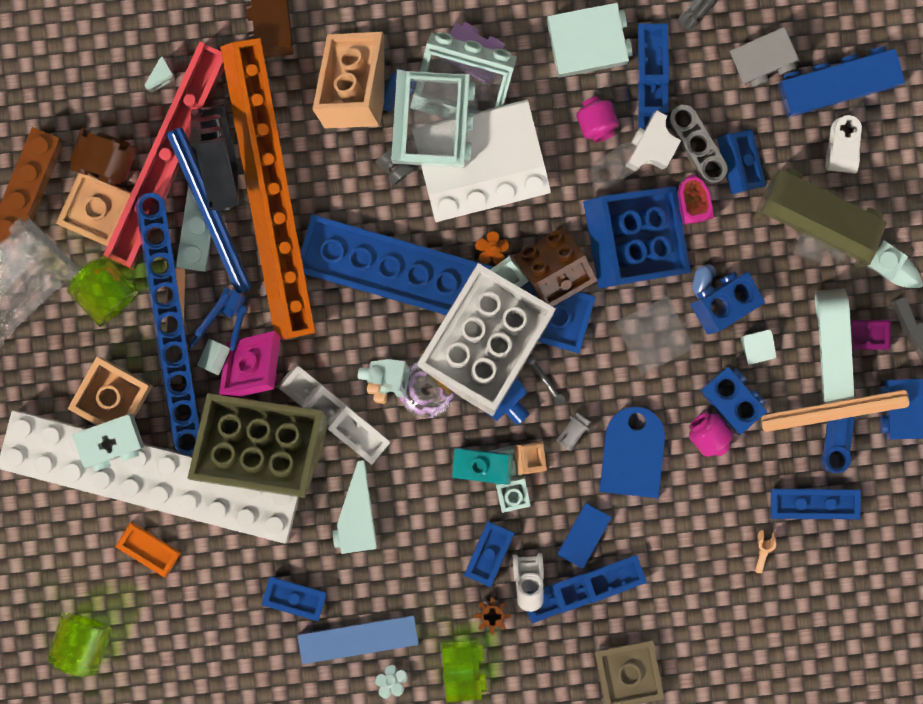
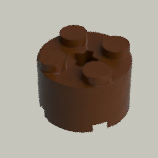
M81 128L70 159V163H72L71 170L83 175H88V173L94 175L96 173L99 175L98 180L110 185H121L122 181L126 182L138 147L130 146V143L101 132L95 135L90 133L91 129Z

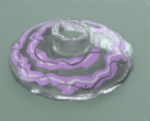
M417 363L412 364L409 367L410 374L405 398L399 397L402 405L410 414L419 418H435L443 415L452 406L456 393L419 368ZM424 384H430L433 387V392L430 395L422 393V386Z

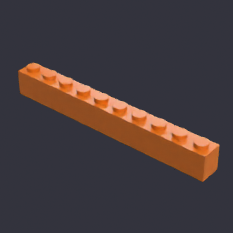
M261 39L232 42L220 48L273 331L279 334L281 339L315 333Z

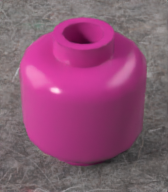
M592 97L582 102L583 108L577 112L576 117L583 136L586 139L593 140L594 143L602 142L615 136V130L619 127V121L612 103L608 100L600 101L599 97Z
M705 412L691 422L689 426L691 429L689 439L702 455L707 457L717 455L719 457L730 449L733 432L720 415Z

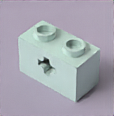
M128 414L72 434L83 468L92 467L94 472L111 466L109 462L111 459L121 457L123 462L139 456L137 450L145 448L133 414ZM106 436L109 439L116 440L117 444L112 446V452L109 448H103L102 444L107 441Z

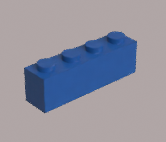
M886 46L875 48L869 51L870 56L860 59L858 54L840 59L841 64L830 67L829 62L812 67L813 72L802 75L801 70L785 74V80L781 81L778 87L787 118L903 85L906 82L896 48L888 51Z

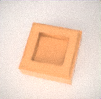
M543 442L514 445L517 475L547 471Z

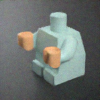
M392 359L370 362L369 369L359 368L358 379L367 380V392L374 394V402L384 404L387 401V392L390 391L394 392L397 397L405 398L410 368L405 361Z

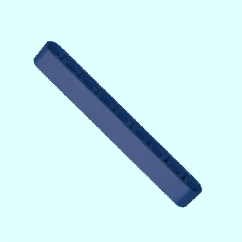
M147 192L138 197L136 213L172 443L180 454L190 456L194 452L199 422L164 200L160 195ZM149 197L154 198L158 203L157 211L151 215L146 214L142 208L144 200ZM153 227H158L163 234L162 240L157 244H151L147 239V233ZM157 257H164L167 261V268L162 273H155L152 270V262ZM163 286L169 287L172 292L170 300L165 303L159 302L156 298L157 290ZM167 316H173L176 320V327L170 332H165L161 328V321ZM173 345L178 346L181 350L180 357L175 361L167 360L165 356L167 348ZM175 375H182L185 378V385L180 390H173L170 387V380ZM181 404L188 405L190 409L189 415L184 419L175 418L174 411L176 407ZM186 433L192 434L194 436L193 445L188 448L180 447V437Z

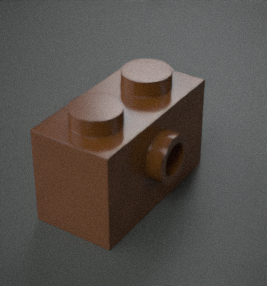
M251 0V3H247L248 21H253L254 31H249V40L261 39L264 58L294 55L288 0Z

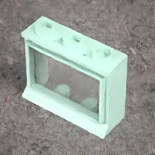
M431 32L426 44L420 72L470 74V82L475 83L474 101H468V112L476 113L504 105L517 56L511 55L509 51L504 49L492 50L482 47L476 41L468 40L464 42L457 40L448 33ZM417 81L410 109L445 119L456 118L458 84Z
M397 69L392 163L464 168L465 160L471 161L472 143L466 142L467 130H473V113L468 112V101H474L475 83L470 82V74L414 72Z

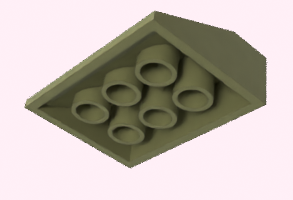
M207 393L187 478L193 481L305 498L322 452L328 420L321 410Z

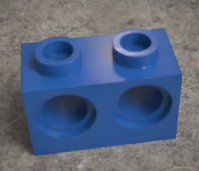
M736 271L721 278L722 284L715 289L713 286H709L697 293L699 299L690 305L707 335L720 332L765 303L749 272L737 275ZM735 288H738L741 293L740 300L735 296ZM712 302H715L718 307L717 315L712 311Z
M725 367L700 388L699 391L737 435H741L767 413L763 407L766 402L756 390L751 393L746 388L744 383L747 380L736 367L733 370ZM723 379H728L733 385V391L728 396H722L718 391V384ZM744 401L752 406V414L746 419L741 418L737 412L739 404Z

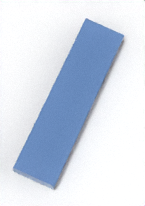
M414 615L297 635L302 664L419 645Z

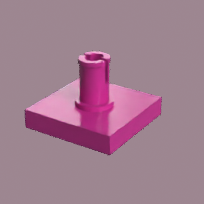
M272 331L237 340L235 350H230L223 365L219 395L237 398L274 389L278 381L275 378H278L276 370L281 336ZM231 341L226 342V346L230 348Z

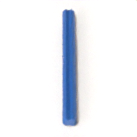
M176 128L167 133L168 139L232 285L237 293H244L251 289L252 285L220 212L217 209L209 211V202L207 201L200 166L184 129Z

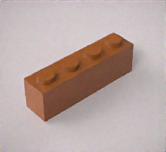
M34 127L31 128L0 203V243L21 250L65 141Z

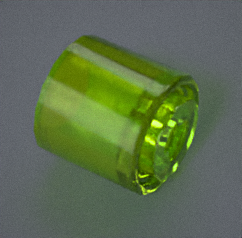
M103 256L97 260L93 259L74 275L70 281L67 293L101 327L117 316L133 300L138 290L106 256Z
M61 613L47 655V661L54 665L56 669L70 675L79 677L97 675L112 628L90 617L73 613Z

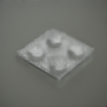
M668 296L615 322L641 375L694 349Z

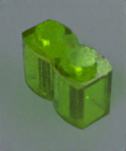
M476 638L441 641L446 703L482 700L481 692H487L486 675L479 672V663L484 662L483 644L477 645Z

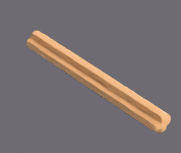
M899 390L764 414L761 417L762 427L765 432L906 408L909 406V397L906 390Z

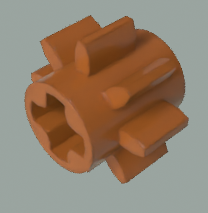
M494 597L490 598V603L487 605L480 601L479 606L482 608L481 613L474 614L475 618L482 619L478 629L481 630L487 626L490 628L491 635L495 632L494 628L498 626L505 630L506 626L503 623V618L508 619L511 617V614L503 613L502 611L506 602L504 601L497 605L495 604ZM490 608H495L496 613L501 614L500 617L495 619V623H489V618L484 617V614L489 613Z

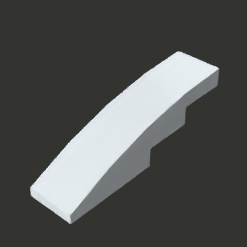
M295 364L277 385L280 390L302 408L323 411L328 420L327 429L371 465L390 444L387 438L299 365Z

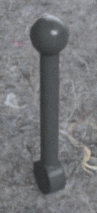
M530 354L525 363L533 367L554 396V403L558 406L564 405L566 402L565 396L557 392L536 363L535 355Z

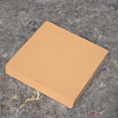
M78 173L56 224L108 246L131 192L118 186L104 183L91 174L83 175Z

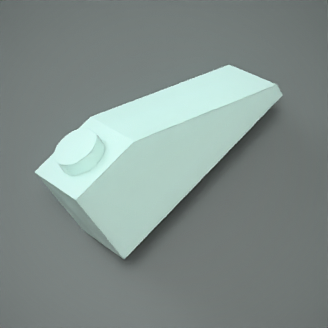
M365 460L357 462L337 523L338 530H333L335 548L340 547L341 554L377 549Z

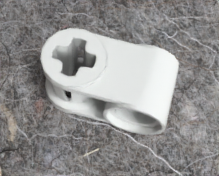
M847 115L836 119L832 123L825 162L827 171L857 173L860 162L862 125L856 117ZM847 122V127L852 128V133L846 134L845 137V132L840 131V126L845 125Z
M542 553L532 557L513 555L514 581H516L518 605L525 611H536L541 608L544 601ZM527 591H534L535 593L529 594V593H526V592H527Z

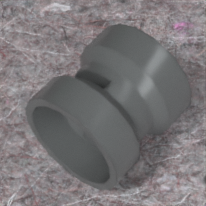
M391 148L375 162L380 169L386 170L388 179L394 186L411 174L416 167L410 164L398 165L392 163Z

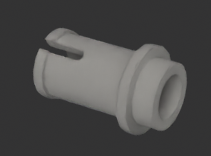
M578 412L574 416L571 415L569 417L571 421L559 438L556 439L560 445L569 451L573 450V447L584 431H589L590 429L588 426L591 421Z

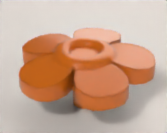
M488 232L486 240L480 238L476 241V249L484 251L478 257L479 261L483 264H488L491 258L492 262L496 265L505 259L504 255L500 252L508 251L509 243L506 240L498 241L499 234L497 232Z

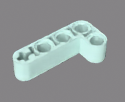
M845 288L815 291V307L819 327L823 404L854 399L850 308Z

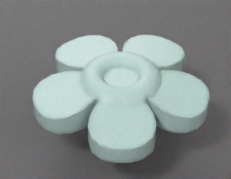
M394 665L387 666L385 668V675L379 674L375 680V684L380 687L379 695L385 699L389 698L391 693L395 696H400L404 692V687L401 683H405L408 676L405 671H398Z

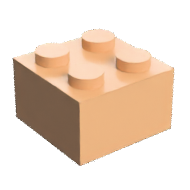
M96 357L71 401L68 410L95 425H100L128 414H133L135 419L153 385L102 357Z

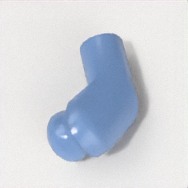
M710 264L700 266L695 272L692 290L698 299L697 293L709 287L712 279L716 277V269Z

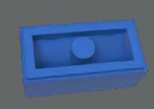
M749 129L718 137L720 153L727 165L726 177L730 193L737 194L765 187L766 182L753 130Z

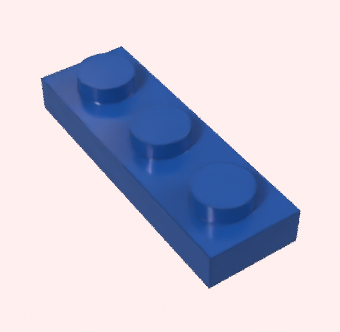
M770 489L771 519L860 520L861 490Z

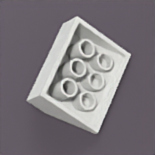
M528 100L473 113V130H467L466 142L472 143L471 161L465 160L464 168L421 165L435 222L551 193ZM456 118L413 128L412 132L418 154L454 156Z
M478 263L418 361L417 366L469 403L494 416L553 317L556 308Z

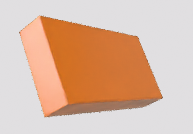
M132 521L115 546L164 578L167 577L182 553Z

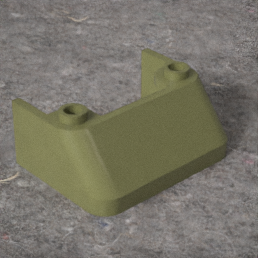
M787 168L786 171L779 170L773 174L753 217L759 219L767 215L856 259L853 266L857 268L871 264L887 224L882 219L884 214L870 207H867L865 211L802 180L803 174L794 169Z

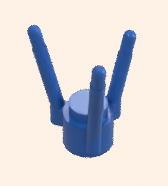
M225 288L217 304L195 331V336L189 343V347H195L219 313L231 319L235 314L237 318L230 344V350L234 351L239 338L243 317L248 310L247 307L243 306L246 298L234 290Z

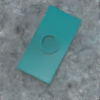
M454 448L452 478L504 485L511 484L513 454Z

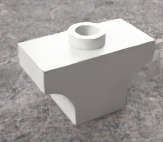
M656 110L645 129H638L631 142L636 146L625 164L626 167L636 171L643 164H652L662 170L668 166L681 140L668 132L666 128L667 115Z

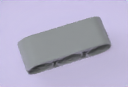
M688 105L677 106L668 117L671 131L676 138L681 140L680 146L704 183L713 185L720 182L727 173L725 160L696 111ZM676 113H686L690 118V124L686 127L677 125L675 122ZM699 137L704 141L705 149L703 152H695L691 149L690 140L692 138ZM707 163H715L719 166V177L711 178L706 174L705 166Z

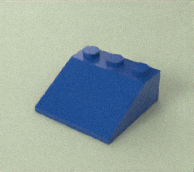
M676 186L601 196L583 201L598 289L691 273Z

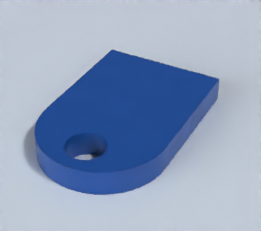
M628 407L620 410L610 419L605 432L599 492L659 498L665 431L660 419L650 410L642 407ZM634 413H640L645 418V425L640 430H633L628 424L629 417Z

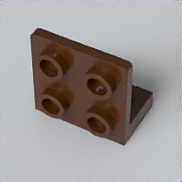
M565 227L551 232L547 237L525 247L521 252L514 255L516 262L532 284L538 298L552 307L597 281L585 255Z

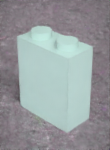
M618 3L547 16V26L558 78L627 65L629 62L628 57L633 56L630 39H625L623 28L627 27L624 9L619 10Z

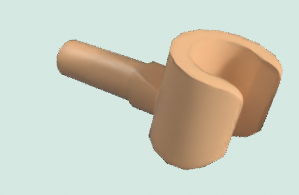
M763 530L759 531L757 536L760 548V555L755 569L757 573H762L768 553L776 548L775 533H772L770 540L764 541Z

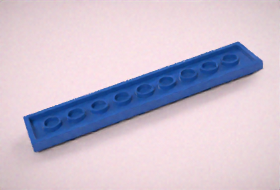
M311 215L300 252L305 275L443 315L448 314L478 262L316 215ZM481 264L482 266L486 267V268L489 269V270H491V269L493 268V267H491V266H488V265H485V264ZM529 280L520 287L538 298ZM577 292L553 306L556 308L554 315L538 342L579 354L596 297Z

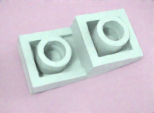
M514 445L491 450L490 452L513 454L511 484H496L502 513L531 507L524 474L517 475Z

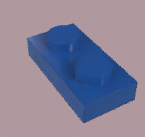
M487 521L464 576L491 587L514 536V532Z
M270 576L262 605L319 621L327 592Z

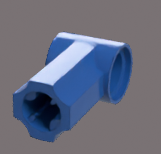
M854 417L827 421L821 465L829 473H842L850 467ZM832 452H838L843 458L842 465L837 469L833 468L829 463V456Z

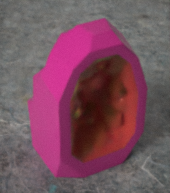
M695 174L687 176L681 182L678 189L679 209L683 225L713 219L710 192L703 179Z

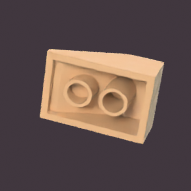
M383 32L328 34L313 111L324 128L380 126L384 106Z

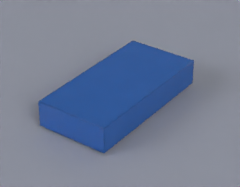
M585 503L557 555L583 569L612 517Z

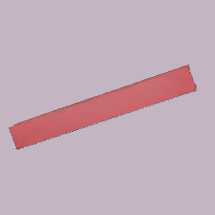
M199 41L104 252L106 258L134 270L142 253L136 201L139 196L148 192L160 195L165 202L180 168L167 133L176 128H183L190 143L191 110L208 106L224 70L221 51ZM152 197L145 199L142 204L143 211L148 215L154 214L158 209L157 201ZM152 228L147 233V239L151 233Z

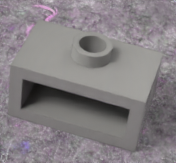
M785 27L730 51L743 84L751 83L752 87L767 82V75L778 71L779 75H783L796 69L794 63L800 61Z

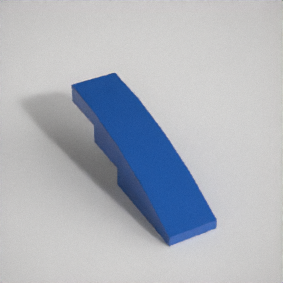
M668 23L638 24V129H645L652 114L658 110L667 115L666 128L668 130Z
M634 555L544 586V601L541 608L532 612L527 611L530 622L535 623L647 583L638 556Z

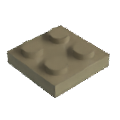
M652 639L594 651L605 704H641L665 699Z

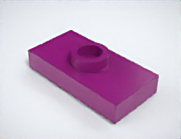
M850 320L852 350H890L891 320Z

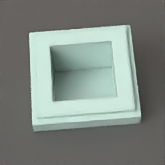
M163 56L159 59L145 83L146 89L151 93L175 80V76Z
M771 329L741 336L747 365L776 358Z

